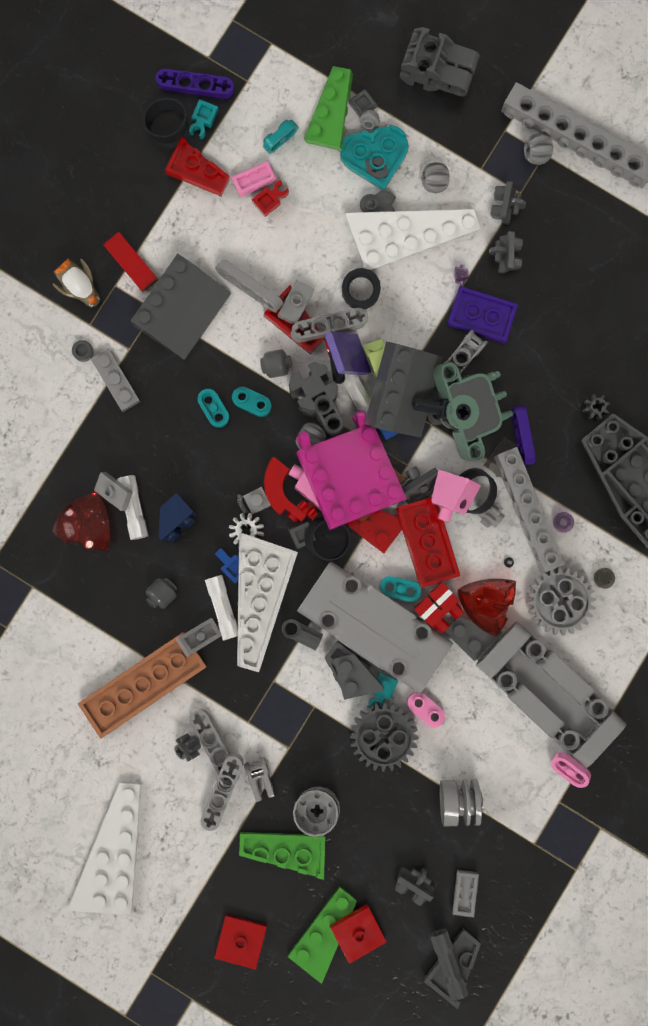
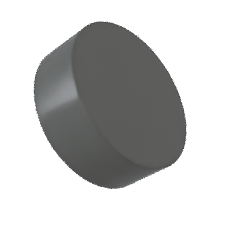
M80 340L74 343L72 354L78 361L86 362L92 358L94 350L89 342Z

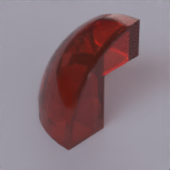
M98 492L82 496L69 504L57 518L52 532L67 543L77 541L83 543V548L109 550V519L104 502Z
M484 579L459 588V600L468 617L486 633L497 636L508 620L506 617L508 606L514 604L516 581L509 579Z

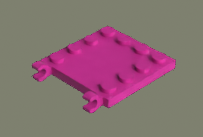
M363 410L356 412L355 416H352L357 427L355 430L312 446L307 431L298 434V437H296L301 448L296 454L329 530L407 499L376 429L364 424L366 416Z

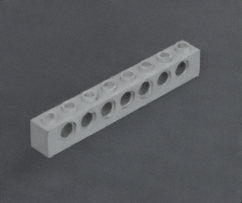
M515 83L501 110L505 116L520 121L528 129H534L546 134L561 147L571 149L579 157L587 158L593 161L597 167L605 168L611 171L614 176L622 177L629 181L632 186L643 189L648 182L647 153L523 85ZM521 106H526L529 110H523ZM539 116H545L547 120H542ZM557 125L563 126L565 130L558 129ZM575 135H580L583 140L576 139ZM593 145H598L600 150L595 149ZM610 154L616 155L618 160L613 159ZM628 164H633L636 169H631Z

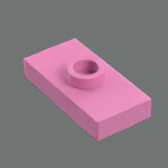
M269 161L231 177L240 198L277 181Z

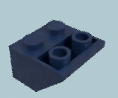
M177 493L160 507L159 538L167 543L169 541L174 542L181 535L180 531L184 527L189 528L197 521L195 517L198 514Z

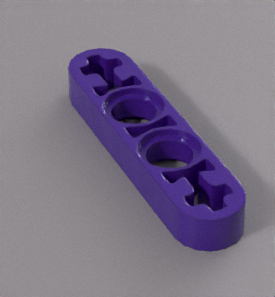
M161 69L156 74L157 85L164 91L228 99L234 94V84L228 77L172 69ZM165 76H168L169 80H166V83H163L162 79H164ZM183 78H188L191 80L189 86L183 87L180 85V81ZM203 81H208L211 84L206 90L200 88V83ZM214 83L217 84L216 91H214ZM224 85H228L226 91H222Z

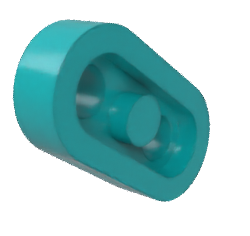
M293 120L283 121L276 132L270 133L264 138L263 148L268 154H272L297 132L299 126Z
M239 387L232 394L233 403L242 410L258 417H265L271 412V402L264 395L246 387ZM240 394L246 395L244 400H239L238 397ZM263 402L265 407L259 409L257 407L258 403Z
M202 390L198 395V403L209 422L216 428L225 427L230 417L222 401L214 390ZM207 397L212 398L210 404L205 403ZM217 415L223 416L221 421H216Z
M388 576L380 583L381 593L390 598L414 602L421 596V588L414 581ZM388 583H392L394 585V589L392 591H388L386 589V585ZM410 587L414 589V594L411 596L406 592Z

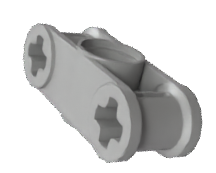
M471 330L460 343V346L444 363H454L458 367L460 375H462L461 373L475 356H478L488 342L480 339L474 334V330ZM462 354L467 360L465 363H459L456 360V356ZM445 368V369H444V376L447 377L448 371H447V369Z

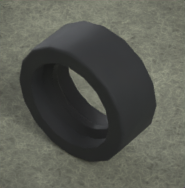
M356 268L344 277L342 297L351 308L368 309L379 298L381 291L380 280L371 270ZM360 277L368 279L373 285L372 295L362 301L354 299L349 292L350 283Z

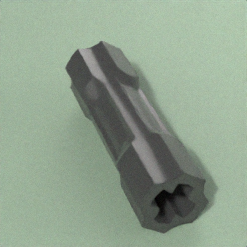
M447 929L433 931L429 935L445 978L451 1001H457L468 996V992L453 952Z

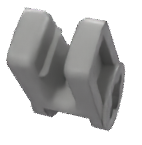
M265 757L260 758V761L244 763L245 772L251 784L256 802L262 800V790H260L258 783L259 778L264 782V789H266L268 797H275Z

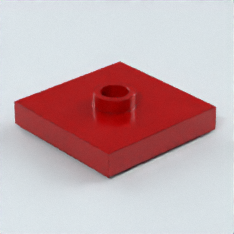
M367 904L329 925L349 964L387 943Z
M226 914L214 959L256 969L267 925Z

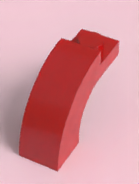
M273 456L266 469L264 479L267 499L279 516H282L287 511L288 514L286 516L296 523L299 520L302 523L307 515L286 498L283 490L284 481L290 469Z

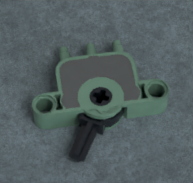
M451 362L438 364L433 369V377L441 398L439 402L415 398L412 402L413 410L436 414V418L440 419L445 427L453 430L452 434L459 455L466 461H480L485 455V448L481 437L497 431L501 427L502 421L513 416L512 410L501 413L497 402L507 396L506 391L494 393L491 381L500 377L499 371L486 375L480 373L461 377L458 367ZM445 368H446L447 371H448L447 377L444 376V369H445ZM473 447L474 453L471 456L470 449Z

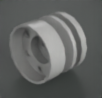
M463 779L460 790H458L455 780H441L439 795L443 827L458 826L459 816H463L466 826L470 825L471 816L474 826H480L483 813V797L478 780L471 779L469 789L468 781Z
M321 786L311 787L304 791L295 803L293 810L294 822L298 829L306 835L313 837L324 836L334 828L338 821L340 803L335 793L328 788ZM316 805L323 809L319 815L316 814L315 810H312Z

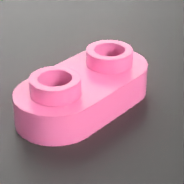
M414 692L408 697L407 705L409 709L428 726L439 727L443 724L445 720L444 711L425 694ZM417 699L422 700V705L420 707L415 706V701ZM433 713L438 714V719L435 721L431 720Z
M558 752L554 755L551 762L554 771L576 787L583 788L588 786L591 773L586 767L567 753Z

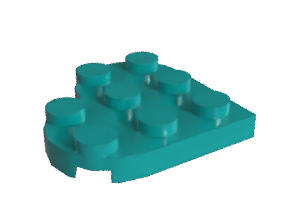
M394 125L380 129L378 127L372 134L365 131L352 135L349 134L342 142L343 149L340 151V160L350 171L384 191L407 155L409 145L406 134ZM382 157L384 160L382 166L376 167L372 164V159ZM370 159V166L375 170L383 169L386 164L388 176L376 179L369 175L365 160Z

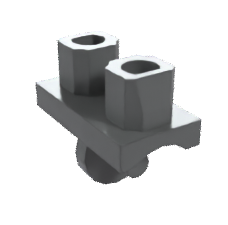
M506 181V186L495 187V200H503L502 206L492 205L490 215L493 219L502 220L504 225H510L511 215H518L519 209L526 207V202L521 199L522 194L516 193V189L513 188V182Z
M509 231L507 235L500 236L499 240L496 241L495 247L489 249V254L495 256V262H499L498 273L504 274L522 267V259L514 257V251L518 252L521 250L523 239L515 237V232Z
M402 866L399 870L395 890L400 894H405L410 889L414 892L412 895L413 902L421 906L426 900L431 902L435 886L431 884L432 879L426 876L428 869L423 867L419 872L413 868L410 871Z

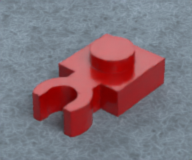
M281 180L275 183L272 191L266 187L252 199V203L264 217L281 205L278 200L279 198H285L289 195L288 188L283 192L278 190L282 186Z
M302 500L297 505V508L304 512L312 521L318 516L316 512L318 508L310 501L305 502Z

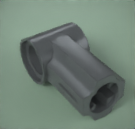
M287 619L281 626L282 633L287 638L315 651L323 637L322 633L294 619ZM292 622L296 624L297 630L294 634L290 635L286 633L285 627L288 623Z

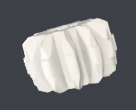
M243 513L240 514L242 520L240 522L237 518H233L237 526L229 525L230 529L236 531L230 533L229 536H238L233 542L235 545L239 543V533L244 532L242 530L244 526L247 528L248 525L251 526L250 531L252 533L249 536L255 538L257 535L264 536L263 532L258 531L264 528V525H256L260 520L259 517L251 521V513L248 514L247 520H245Z

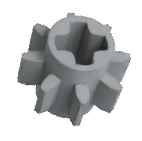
M495 502L490 509L479 514L482 517L480 523L487 528L491 525L496 528L505 516L501 513L504 508Z

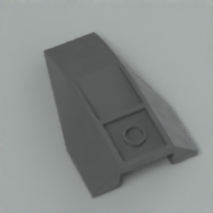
M613 413L585 436L581 442L620 517L648 548V437Z

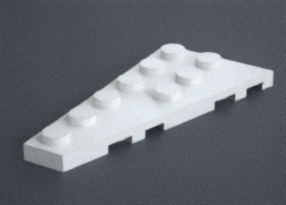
M474 209L344 214L363 266L371 271L481 229Z
M239 533L237 666L259 672L298 552L243 533Z
M119 783L67 911L132 914L142 783Z

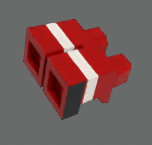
M440 582L427 595L428 597H425L412 609L430 627H434L441 633L450 626L443 618L448 612L455 620L464 613L458 604L459 600L443 582Z

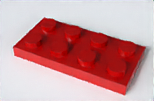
M432 497L396 508L420 588L461 576L444 521L438 519L440 508L432 503Z

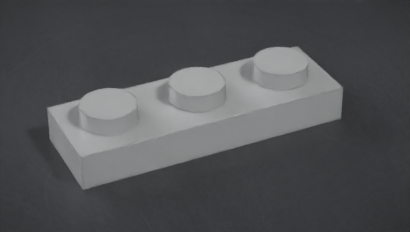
M108 348L90 358L122 412L141 402Z

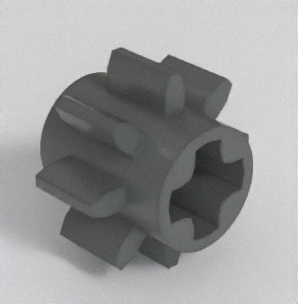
M593 394L591 401H584L587 407L583 412L588 413L589 420L596 417L599 421L602 419L601 413L603 415L609 413L606 407L610 402L603 400L604 395L596 398V395ZM593 405L599 406L600 409H593Z
M187 733L175 740L177 745L174 747V750L180 759L186 758L188 762L200 755L198 750L201 748V743L196 736H190Z

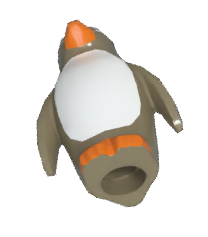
M68 258L53 271L63 288L54 283L53 286L64 296L78 299L91 308L96 307L101 299L94 287L90 268L83 259H80L83 266L82 269Z

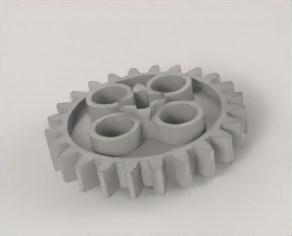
M558 567L556 573L554 570L548 571L549 575L541 573L542 580L539 578L534 579L537 586L530 585L534 592L527 593L529 597H532V601H528L526 604L533 606V608L528 610V613L536 614L532 620H540L538 627L546 625L545 632H549L553 628L552 632L554 635H557L559 630L561 635H566L567 629L570 634H574V627L582 630L580 623L588 625L589 623L585 618L593 617L589 610L596 609V607L591 605V602L596 601V598L590 597V594L595 591L587 589L591 583H583L585 576L577 577V570L570 574V568H565L564 572H562L561 567ZM562 581L568 583V590L565 593L560 590V583ZM551 585L554 586L557 595L551 590ZM546 592L551 595V601L548 604H545L542 600V596ZM558 597L565 598L563 601L564 606L558 605L560 601ZM575 598L580 602V607L577 610H574L571 606ZM566 608L571 612L572 617H569ZM557 610H560L563 614V618L559 622L554 619V613Z

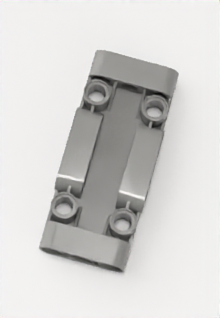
M332 561L329 562L297 610V612L332 634V637L419 694L423 691L453 645V642L421 622L414 614L369 584L363 583ZM354 580L358 585L357 590L349 592L346 589V582ZM325 615L334 617V624L332 626L326 627L323 625L322 619ZM419 627H424L427 630V635L423 639H419L416 636V631ZM397 662H401L404 666V670L400 674L393 672V665Z
M518 621L509 627L476 664L482 672L508 695L507 697L586 768L594 763L627 725L605 701L595 694V691L554 652L548 650L542 642L538 641ZM532 644H537L539 647L536 655H531L529 649ZM504 675H509L511 679L507 686L501 684V678ZM599 702L601 706L600 711L593 713L592 706ZM566 734L572 735V741L569 744H565L563 741Z

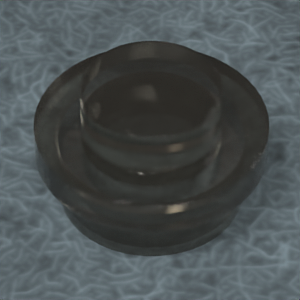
M600 568L594 574V582L599 588L607 589L614 584L615 575L608 568Z

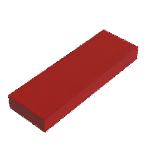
M119 232L103 244L142 293L158 281V278Z

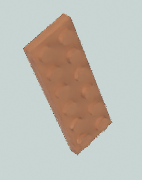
M182 632L78 703V706L100 739L207 667L198 652L193 653L189 657H186L176 639L185 634V632Z

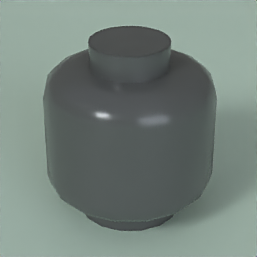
M282 349L265 352L263 358L260 359L261 370L269 378L285 376L288 374L289 368L292 367L291 356L287 355Z
M158 578L146 589L145 592L148 597L146 601L154 609L157 606L165 609L177 597V588L169 579Z

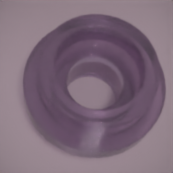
M461 264L460 267H455V283L464 285L465 281L469 279L468 268H465L464 264Z
M561 512L554 517L553 526L558 532L566 533L572 530L574 519L569 513ZM561 519L566 520V526L560 525Z

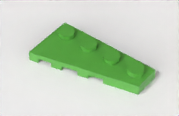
M332 67L304 137L306 143L342 151V139L346 128L344 125L345 117L348 113L347 103L350 98L353 78L351 69Z
M240 832L239 856L263 863L267 862L277 865V867L288 868L298 871V873L312 875L324 880L325 835L313 837L306 834Z
M341 886L335 891L288 954V958L321 984L339 945L329 925L352 913L357 899Z

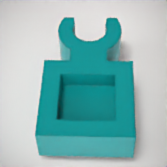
M199 99L191 117L192 121L196 123L190 126V135L193 136L195 130H200V139L205 137V126L212 127L219 111L218 106Z
M379 672L376 679L384 686V691L375 692V697L369 700L368 705L372 707L374 702H378L380 707H382L384 698L391 700L398 680Z

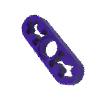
M524 405L513 407L512 420L518 451L524 465L534 464L535 452L526 407Z

